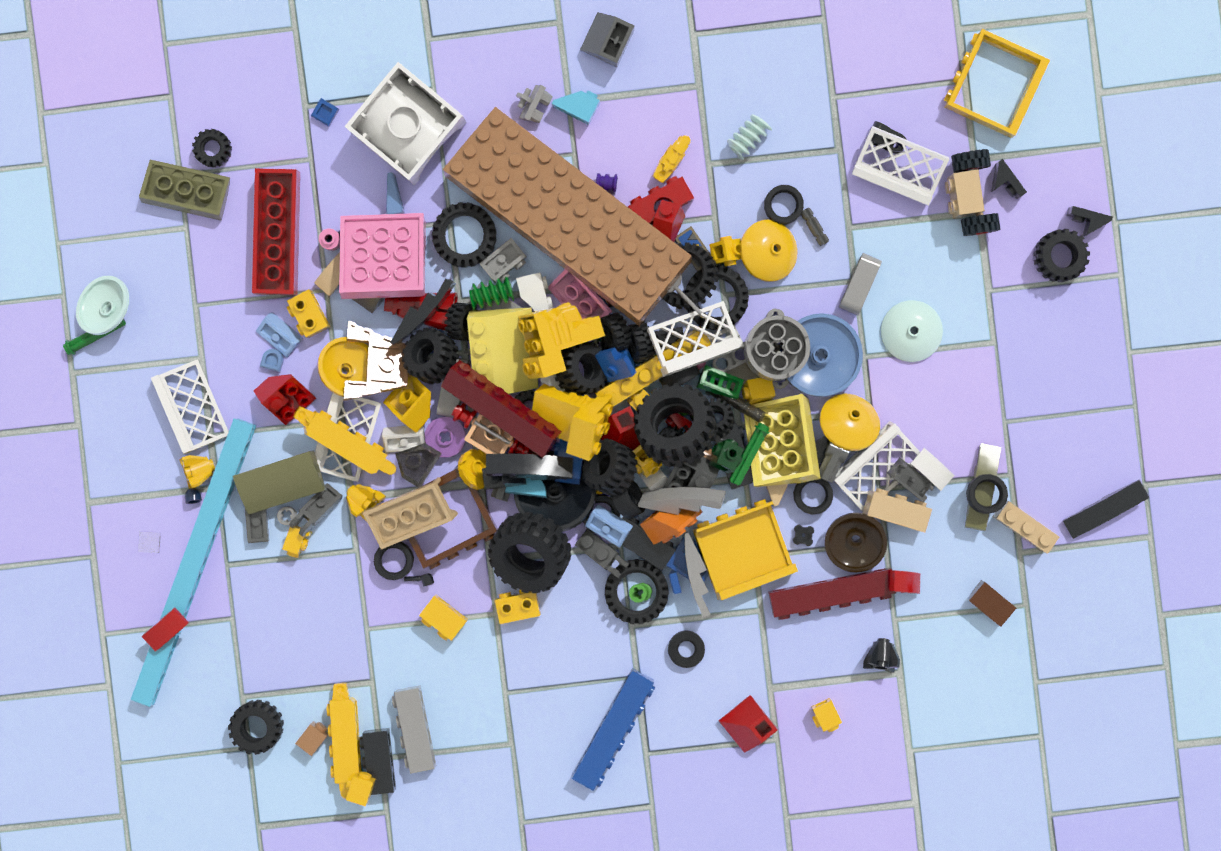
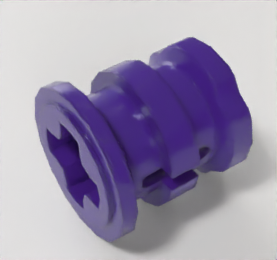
M597 173L596 183L607 192L612 191L613 194H616L617 174L611 177L610 174L602 176L600 173Z

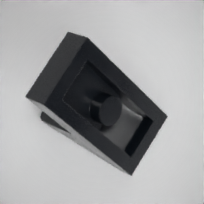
M1003 159L995 164L991 192L1005 183L1007 186L1005 189L1011 197L1015 196L1018 199L1027 193Z
M1076 206L1069 207L1066 215L1072 217L1071 220L1074 222L1084 223L1086 221L1082 234L1083 237L1106 225L1113 219V216Z
M482 468L485 490L527 485L526 478L487 476L485 474L486 468Z

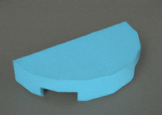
M526 478L527 485L506 487L505 490L506 493L547 498L543 482L541 480H531V478Z

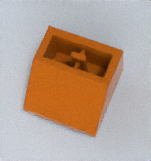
M681 509L679 515L655 511L640 525L653 544L661 541L664 544L671 540L673 535L677 538L686 532V526L690 527L695 524L702 510L700 509L699 512Z

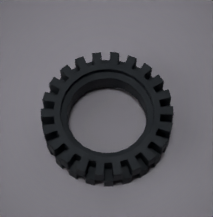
M458 202V204L449 205L450 207L447 209L444 208L442 213L436 217L437 220L433 223L432 242L437 253L446 262L462 268L473 267L481 263L493 252L497 241V231L490 215L480 206L469 202ZM460 216H469L476 219L483 228L484 235L481 245L469 254L454 252L446 242L445 234L448 225L452 220Z
M685 242V246L678 243L677 245L689 253L692 259L697 260L702 268V277L697 287L688 293H684L699 307L698 302L704 304L706 302L704 298L706 296L711 298L712 296L710 290H716L717 286L714 285V282L719 280L716 274H719V270L715 267L717 265L716 261L702 247L694 243L691 245ZM674 291L665 294L662 298L669 305L675 306L678 309H682V307L686 310L690 309V305Z
M722 265L715 266L719 270V274H716V276L728 282L735 291V304L728 313L734 325L742 318L748 307V288L739 273ZM702 269L691 277L686 286L685 293L697 287L702 277ZM691 306L687 310L688 313L695 311ZM698 315L693 318L698 325L703 326L704 318ZM710 316V317H712V318H714V319H716V320H718V321H721V319H722L723 316H721V317H713V316ZM708 321L706 329L717 330L719 325Z
M634 559L627 561L629 563L627 567L620 564L616 567L621 573L619 578L610 573L605 584V600L609 610L612 611L615 617L623 622L640 625L652 621V619L657 618L663 612L668 601L669 589L667 580L660 569L646 560ZM642 573L654 582L656 596L652 604L646 609L634 611L621 604L617 588L620 581L628 574Z

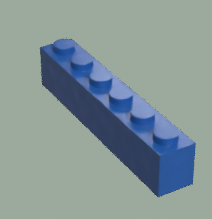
M634 668L631 669L572 775L573 780L594 791L596 786H601L605 779V776H603L605 769L610 770L615 761V758H613L616 750L620 752L625 743L623 737L626 732L630 734L635 725L633 719L636 714L641 715L645 707L643 702L646 696L650 698L655 690L653 679Z

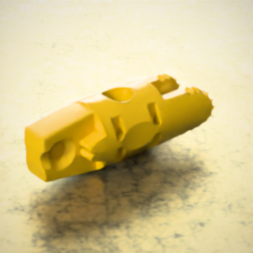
M681 135L673 145L670 144L665 154L659 160L652 175L653 178L664 183L675 171L684 158V153L689 147L688 145L691 143L689 136Z

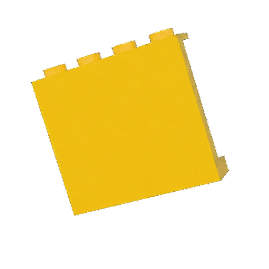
M766 499L754 502V507L747 509V506L735 510L736 514L730 516L727 513L716 517L717 521L709 523L708 520L697 524L698 528L692 530L717 600L730 598L798 572L796 564L791 562L771 506L773 501L766 502Z

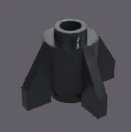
M878 638L877 641L873 642L871 649L863 661V668H875L894 673L895 668H900V658L894 644L890 643L889 639Z

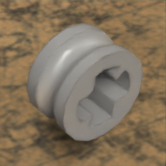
M287 506L281 508L277 513V519L283 525H289L291 522L288 519L283 520L284 510L292 513L290 515L291 520L297 515L294 508Z

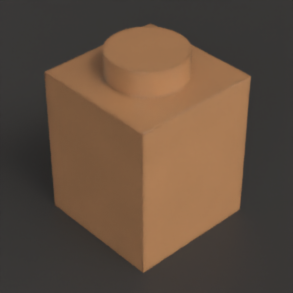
M313 721L295 744L312 756L327 738V727L320 722L316 723Z

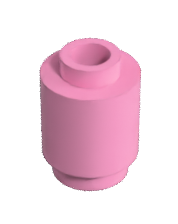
M324 229L319 235V243L327 250H337L340 247V234L334 229ZM331 235L333 239L328 243L327 238Z

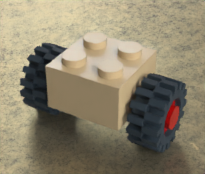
M979 149L952 155L954 173L945 182V192L950 196V202H948L949 214H952L953 219L968 217L961 219L963 236L982 235L1000 231L998 213L985 215L982 213L985 209L979 170L991 167L989 150Z

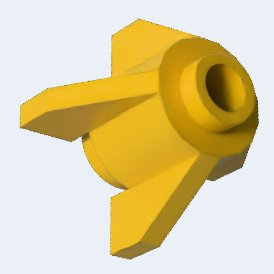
M188 455L179 459L189 489L200 486L209 477L213 476L212 472L215 471V466L212 459L208 460L207 456Z
M361 484L352 485L346 493L350 513L356 518L361 516L365 521L363 512L376 506L377 503L386 498L380 491L362 486Z

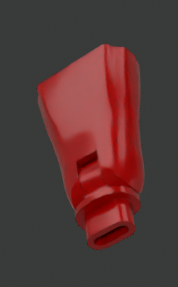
M425 293V296L387 297L385 298L384 311L392 312V315L397 314V316L404 319L410 306H415L419 309L427 293ZM450 293L444 303L424 325L445 331L447 324H444L445 320H447L445 315L446 313L449 314L448 308L458 301V294Z

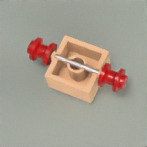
M462 403L461 406L457 404L451 414L454 416L452 421L460 420L464 422V428L466 429L470 424L472 425L464 440L487 454H505L508 448H510L508 454H532L534 452L518 440L514 442V437L481 414L476 418L477 412L475 410L472 412L466 410L465 403Z

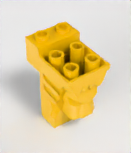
M569 302L560 304L556 308L518 316V326L525 338L524 347L530 356L523 358V371L528 379L545 378L566 371L561 350L605 336L599 316L582 318L577 307Z
M543 383L535 391L532 410L562 431L558 438L568 442L566 453L590 461L594 455H598L600 452L601 443L599 441L603 434L606 435L609 430L610 423H608V417L613 410V405H611L612 396H597L596 398H590L586 394L578 396L576 393L559 391L554 386Z

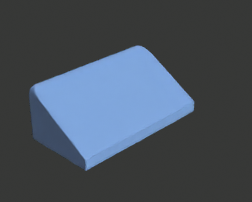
M273 312L268 314L256 329L258 334L286 357L292 353L303 339Z
M597 505L592 511L585 527L619 548L633 527L600 505Z

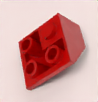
M292 374L268 377L253 390L261 404L285 425L294 419L293 416L299 406L306 408L317 399Z
M630 406L608 417V423H610L609 430L606 435L603 434L600 440L612 439L631 448L632 451L640 446L634 430V413Z
M751 695L718 720L744 753L762 744L778 731L776 725Z

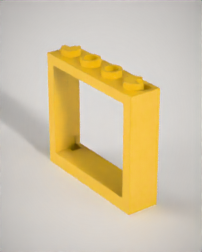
M981 29L978 34L974 33L970 44L973 46L970 52L966 51L961 61L964 64L961 71L957 70L952 82L955 85L945 95L944 101H946V105L944 108L1013 138L1016 136L1050 59ZM982 41L1036 65L1008 127L954 103Z

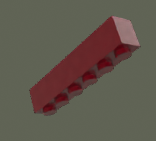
M461 360L450 368L441 385L442 388L542 458L553 448L562 432L553 423L546 421L537 412L526 407L520 400L513 398L504 389L493 384L484 375L479 374Z
M878 569L768 591L772 614L774 618L778 617V620L791 618L790 614L798 613L799 616L811 614L810 610L819 609V612L831 610V606L839 605V608L851 606V602L859 601V604L872 602L871 598L879 597L880 600L892 598L891 594H896V592L889 591L890 571L892 569Z

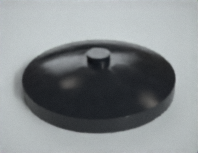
M549 451L546 454L551 456H558L554 455V451ZM581 473L580 485L555 482V480H541L546 488L547 498L514 494L515 504L519 513L533 512V515H537V513L542 514L544 518L554 520L553 523L555 525L559 524L563 529L562 532L575 528L589 516L596 501L597 490L586 485Z

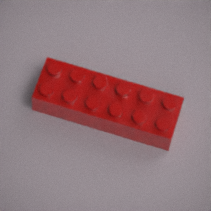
M255 168L253 294L298 295L300 172L297 169Z

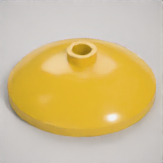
M761 220L752 224L743 234L740 243V254L745 268L752 276L766 282L781 280L789 275L796 264L798 250L793 234L785 225L773 220Z
M340 337L330 341L322 349L318 357V373L323 384L331 392L343 397L345 380L366 382L368 345L360 342H349L347 337ZM341 369H345L347 374L342 373Z
M847 393L838 394L828 399L821 409L819 418L821 429L827 439L839 448L849 451L863 450L872 445L879 435V416L874 407L860 396Z

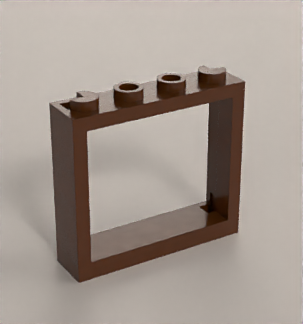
M458 468L441 476L438 486L440 487L460 477ZM468 486L489 529L428 560L416 537L408 538L423 569L429 567L431 570L441 565L440 560L447 557L449 561L459 556L458 551L464 548L466 551H469L478 546L476 542L482 539L487 542L493 538L498 528L479 490Z

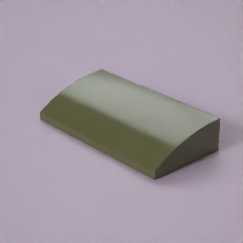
M150 159L139 199L141 203L222 221L230 186V177Z
M314 450L233 476L236 488L248 514L326 490Z

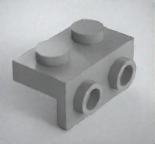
M510 238L479 264L495 283L497 278L504 282L505 277H510L509 272L512 269L518 270L526 263L525 259L527 256L515 241Z

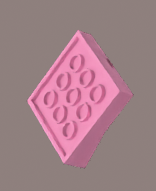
M424 213L340 216L339 293L341 299L425 296L426 221Z

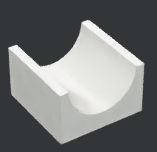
M397 62L344 127L415 186L420 180L423 169L435 152L455 131L462 129L467 122L461 113L402 64Z

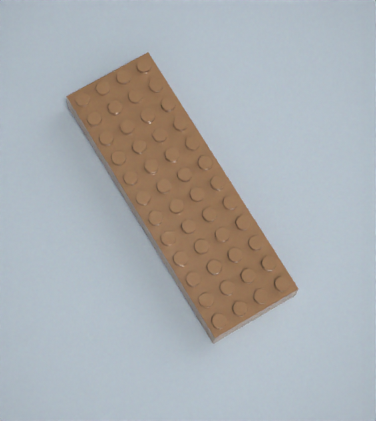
M497 107L493 108L443 168L447 179L638 326L643 323L691 263L692 256Z

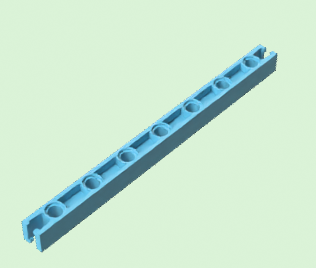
M238 418L233 419L161 618L173 608H176L185 619L188 615L235 487L233 476L240 473L257 427L255 424ZM181 631L156 652L150 646L130 700L148 707L155 704Z

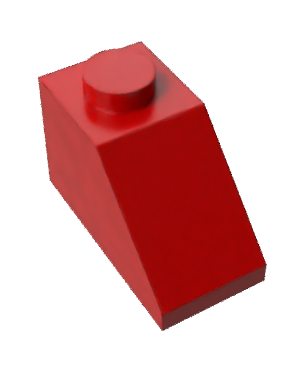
M661 200L654 216L653 227L673 242L685 218L681 205Z

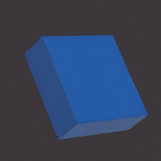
M320 98L311 117L330 127L339 108Z
M676 571L670 572L668 575L673 593H682Z

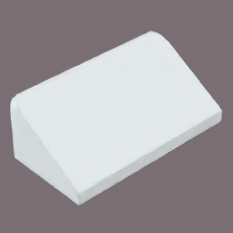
M424 425L417 433L408 426L383 428L382 438L385 453L426 449Z

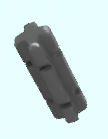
M806 208L802 211L801 216L804 220L806 219V224L813 236H816L819 246H823L829 242V238L823 233L824 230L817 218L813 216L814 213L811 208Z

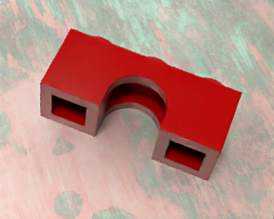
M674 176L667 180V185L662 188L656 186L648 191L649 195L644 198L638 196L630 201L631 205L628 208L651 224L656 214L654 205L659 200L665 199L672 203L680 204L682 207L693 201L694 196L683 176L680 178Z

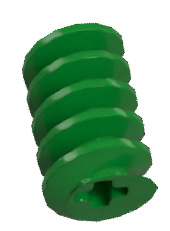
M505 277L504 283L497 278L496 285L491 280H488L487 287L483 281L480 282L479 288L476 287L475 283H472L471 290H469L473 310H476L477 303L480 308H484L485 302L491 307L493 300H495L497 305H500L501 298L505 303L509 302V297L514 301L512 286L508 277Z

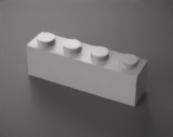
M421 685L398 689L394 692V696H392L393 707L398 710L399 716H396L397 727L402 730L403 736H400V743L402 749L405 748L407 756L404 757L406 769L409 768L410 774L435 769L437 765Z

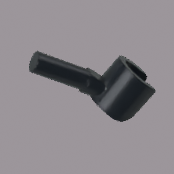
M430 573L421 576H404V581H422L423 587L434 583L433 576Z

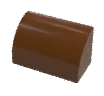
M983 580L977 584L969 596V601L1000 627L1017 609Z

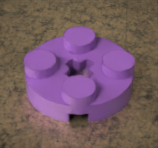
M452 417L437 418L426 428L425 442L427 448L438 457H452L458 454L466 443L464 440L466 431L459 421H452ZM448 431L451 440L443 443L440 434Z

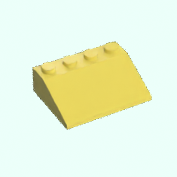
M532 307L470 311L467 323L472 369L484 375L489 381L504 389L508 394L538 388V378L528 379L523 371V358L530 356L525 350V338L518 326V316L532 313Z
M799 394L743 406L748 442L756 429L754 426L758 425L759 422L770 427V433L765 436L751 463L754 487L803 483L821 479L810 404L807 397Z

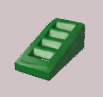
M705 365L696 387L708 392L738 399L744 380ZM707 376H711L709 382L706 381ZM715 378L719 379L717 385L714 384ZM723 381H727L726 387L722 388ZM736 383L734 390L730 391L731 384Z

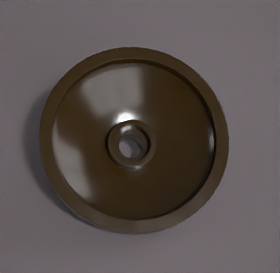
M856 512L844 514L835 519L828 527L825 535V550L833 564L842 570L856 573L868 571L878 565L886 553V532L875 518L867 514ZM854 535H857L860 538L858 540H854L852 537Z

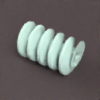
M754 114L750 115L752 122L748 120L744 122L746 128L742 126L738 128L740 134L733 133L734 140L730 138L727 140L730 149L742 160H744L742 153L750 154L748 147L756 148L753 143L754 141L761 143L759 135L767 136L765 129L772 131V128L766 121Z

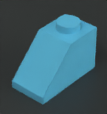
M587 90L586 93L579 91L553 100L552 107L589 125L600 105V100L591 91Z

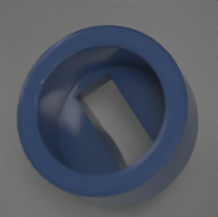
M190 488L185 492L186 504H195L202 501L201 493L198 489Z

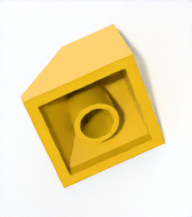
M408 373L407 387L393 390L383 403L401 422L417 433L430 418L431 391L416 377Z

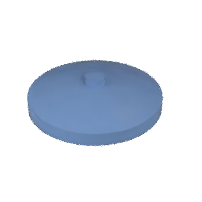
M819 313L801 318L798 322L808 333L810 355L805 366L798 373L787 378V380L797 390L811 396L824 397L843 391L856 379L862 366L863 349L858 334L845 320L831 314Z

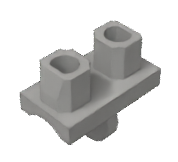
M535 85L533 91L526 88L523 94L517 92L516 97L520 99L517 106L523 109L519 116L520 119L540 123L544 113L536 109L538 103L540 102L548 106L553 98L550 93L545 91L546 87Z

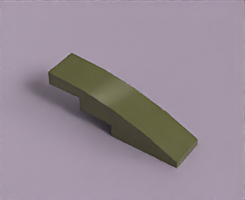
M984 443L979 445L973 479L985 474L997 476L1001 447ZM983 482L975 490V498L983 506H991L995 489L993 483ZM968 503L965 528L985 532L990 513L982 514L976 512Z

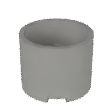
M775 315L762 319L750 330L744 342V358L748 367L758 377L769 381H781L795 375L805 366L810 355V341L807 331L798 321L788 316ZM773 343L776 345L780 343L782 345V352L778 351L775 353L773 351L775 348Z

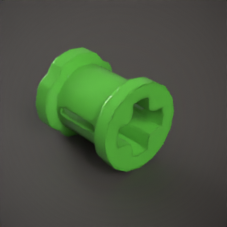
M644 582L633 585L629 590V596L634 602L639 603L651 598L652 588ZM642 589L644 593L639 596L638 592Z

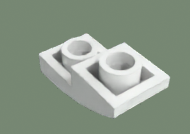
M925 448L910 463L940 491L955 476Z

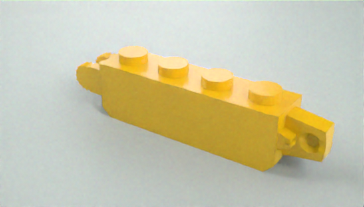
M300 406L293 417L304 426V433L370 474L377 473L378 470L388 475L395 473L396 465L386 459L387 454L383 453L385 448L375 442L372 445L365 442L367 437L357 431L355 435L348 431L350 427L341 421H338L337 424L330 420L332 416L323 410L320 413L315 410L312 412Z
M335 683L333 685L332 699L326 707L327 716L331 718V724L328 725V736L332 737L329 755L330 758L333 757V766H331L330 772L331 778L335 780V784H339L342 798L346 799L349 791L346 789L349 777L353 778L355 773L362 771L357 700L350 697L347 683Z

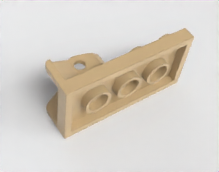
M437 477L430 484L363 512L381 549L448 523L458 515L456 510L449 508L438 486L441 481L440 477Z

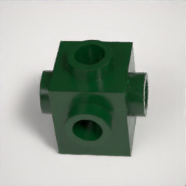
M734 440L720 441L712 449L711 454L713 456L709 465L726 474L735 472L736 467L742 462V452L744 449L739 447L738 443Z

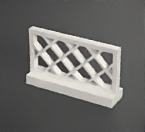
M872 126L858 160L854 165L852 175L929 206L950 157ZM876 133L883 136L885 143L874 147L871 140L873 134ZM896 142L902 144L904 151L893 155L890 145ZM887 146L890 157L879 160L876 150ZM918 150L922 153L924 159L913 163L909 153ZM871 152L874 153L877 161L872 164L862 162L864 155ZM906 154L910 164L899 168L895 158ZM934 158L942 160L941 167L932 171L928 161ZM892 160L896 170L891 172L884 171L881 164ZM925 162L929 172L918 176L914 166ZM912 168L915 178L906 180L902 177L901 171ZM931 175L934 182L931 189L923 187L920 179Z
M724 301L700 309L702 311L701 315L694 311L647 328L662 367L660 370L663 377L737 351L744 346L741 338L738 339ZM720 308L723 315L721 321L710 317L714 309ZM698 315L705 319L702 328L691 324L694 316ZM708 321L719 325L715 335L705 330ZM680 322L687 326L683 335L673 331L675 323ZM721 327L729 330L730 339L725 340L718 337ZM689 328L700 332L696 341L686 337ZM662 329L668 332L664 342L656 338L655 330ZM671 334L681 339L678 348L667 344ZM703 334L713 338L711 345L708 347L699 343ZM684 340L694 345L691 353L680 350ZM665 347L675 351L673 359L665 361L663 356Z
M198 359L151 377L184 455L227 437L229 431ZM196 365L199 372L196 380L185 377L187 369ZM170 375L181 377L176 388L168 386L165 378ZM200 377H201L203 383L198 382V380H199ZM183 379L194 383L190 394L179 390ZM197 384L206 388L207 392L204 400L193 396ZM170 389L175 391L173 396ZM177 392L189 396L185 407L176 405L174 399ZM208 395L211 402L206 401ZM191 397L202 401L198 413L187 409ZM205 403L212 405L215 409L212 418L201 414ZM178 408H180V409L183 410V412H182L181 415H180V412H179ZM185 411L197 415L193 426L183 422ZM216 414L218 416L219 421L214 420ZM199 416L210 420L206 432L195 428ZM212 423L220 424L224 433L218 436L210 434L209 431ZM186 427L191 428L190 433H188ZM194 430L205 434L202 442L193 445L191 440ZM207 435L213 437V438H210V439L206 440Z
M332 392L326 412L332 416L330 420L337 423L338 419L346 416L351 425L348 431L353 429L354 433H356L354 427L366 422L369 431L365 435L367 437L365 442L370 443L381 403L362 397L353 400L357 407L345 412L342 406L343 397ZM357 401H361V402H364V403L361 404V405H358ZM366 404L376 406L374 414L365 418L360 408ZM342 409L344 414L339 416L340 410ZM358 409L364 420L353 425L348 414ZM372 418L371 424L369 425L367 420ZM317 442L315 455L321 472L358 482L362 468L356 465L357 471L355 476L346 474L343 466L351 462L347 461L341 465L336 456L337 453L331 450L332 453L327 456L329 448ZM334 455L339 466L332 470L323 468L325 460ZM341 468L343 473L337 472L336 470Z
M891 421L880 429L879 435L872 445L857 451L839 468L833 480L862 512L864 506L860 503V494H868L869 491H861V479L872 480L871 491H875V480H886V488L883 490L890 492L898 484L896 480L887 474L890 470V465L895 464V462H891V451H902L901 458L904 461L905 451H913L916 455L920 453L901 432L900 428ZM899 435L902 439V448H891L892 439ZM880 451H887V462H876L877 454ZM865 465H872V476H861L862 468ZM876 465H887L886 477H876ZM850 479H857V491L848 490L844 485Z

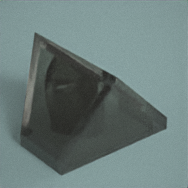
M426 443L395 453L402 478L418 488L422 487L431 475L442 453Z

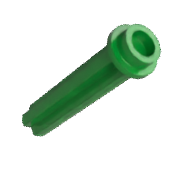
M123 319L116 328L106 334L92 335L85 332L70 341L66 340L63 348L68 355H75L76 351L125 326L126 321Z
M761 422L754 426L756 429L742 454V462L736 467L735 472L732 473L729 479L736 485H740L765 436L770 433V427Z

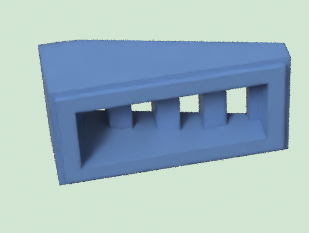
M389 172L387 173L386 214H404L405 211L396 176L394 173Z

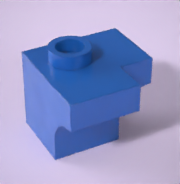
M615 348L599 351L595 355L608 382L632 377L636 373V364L628 349L617 351Z

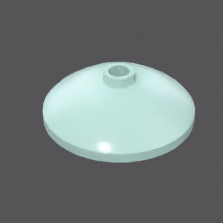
M102 276L93 280L85 287L76 306L77 322L84 331L92 335H102L112 331L121 323L129 306V291L125 283L114 276Z
M907 300L894 305L886 313L881 324V338L885 348L891 355L906 362H917L930 357L938 349L943 337V325L938 313L930 305L917 300ZM911 327L917 328L916 334L911 333Z

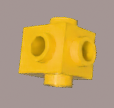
M732 236L719 238V242L709 244L712 259L716 261V264L724 263V266L727 267L737 265L736 261L742 260L740 254L741 238L732 239Z
M641 445L632 451L635 453V459H637L638 463L636 465L637 474L642 473L647 478L657 473L662 466V463L658 464L652 458H649Z

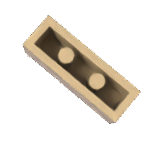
M876 488V492L869 490L862 513L917 531L926 532L932 512L931 508L926 507L927 503L919 500L911 503L907 501L908 497L896 494L894 498L888 496L889 491Z
M1009 501L992 516L1046 554L1050 552L1060 538Z

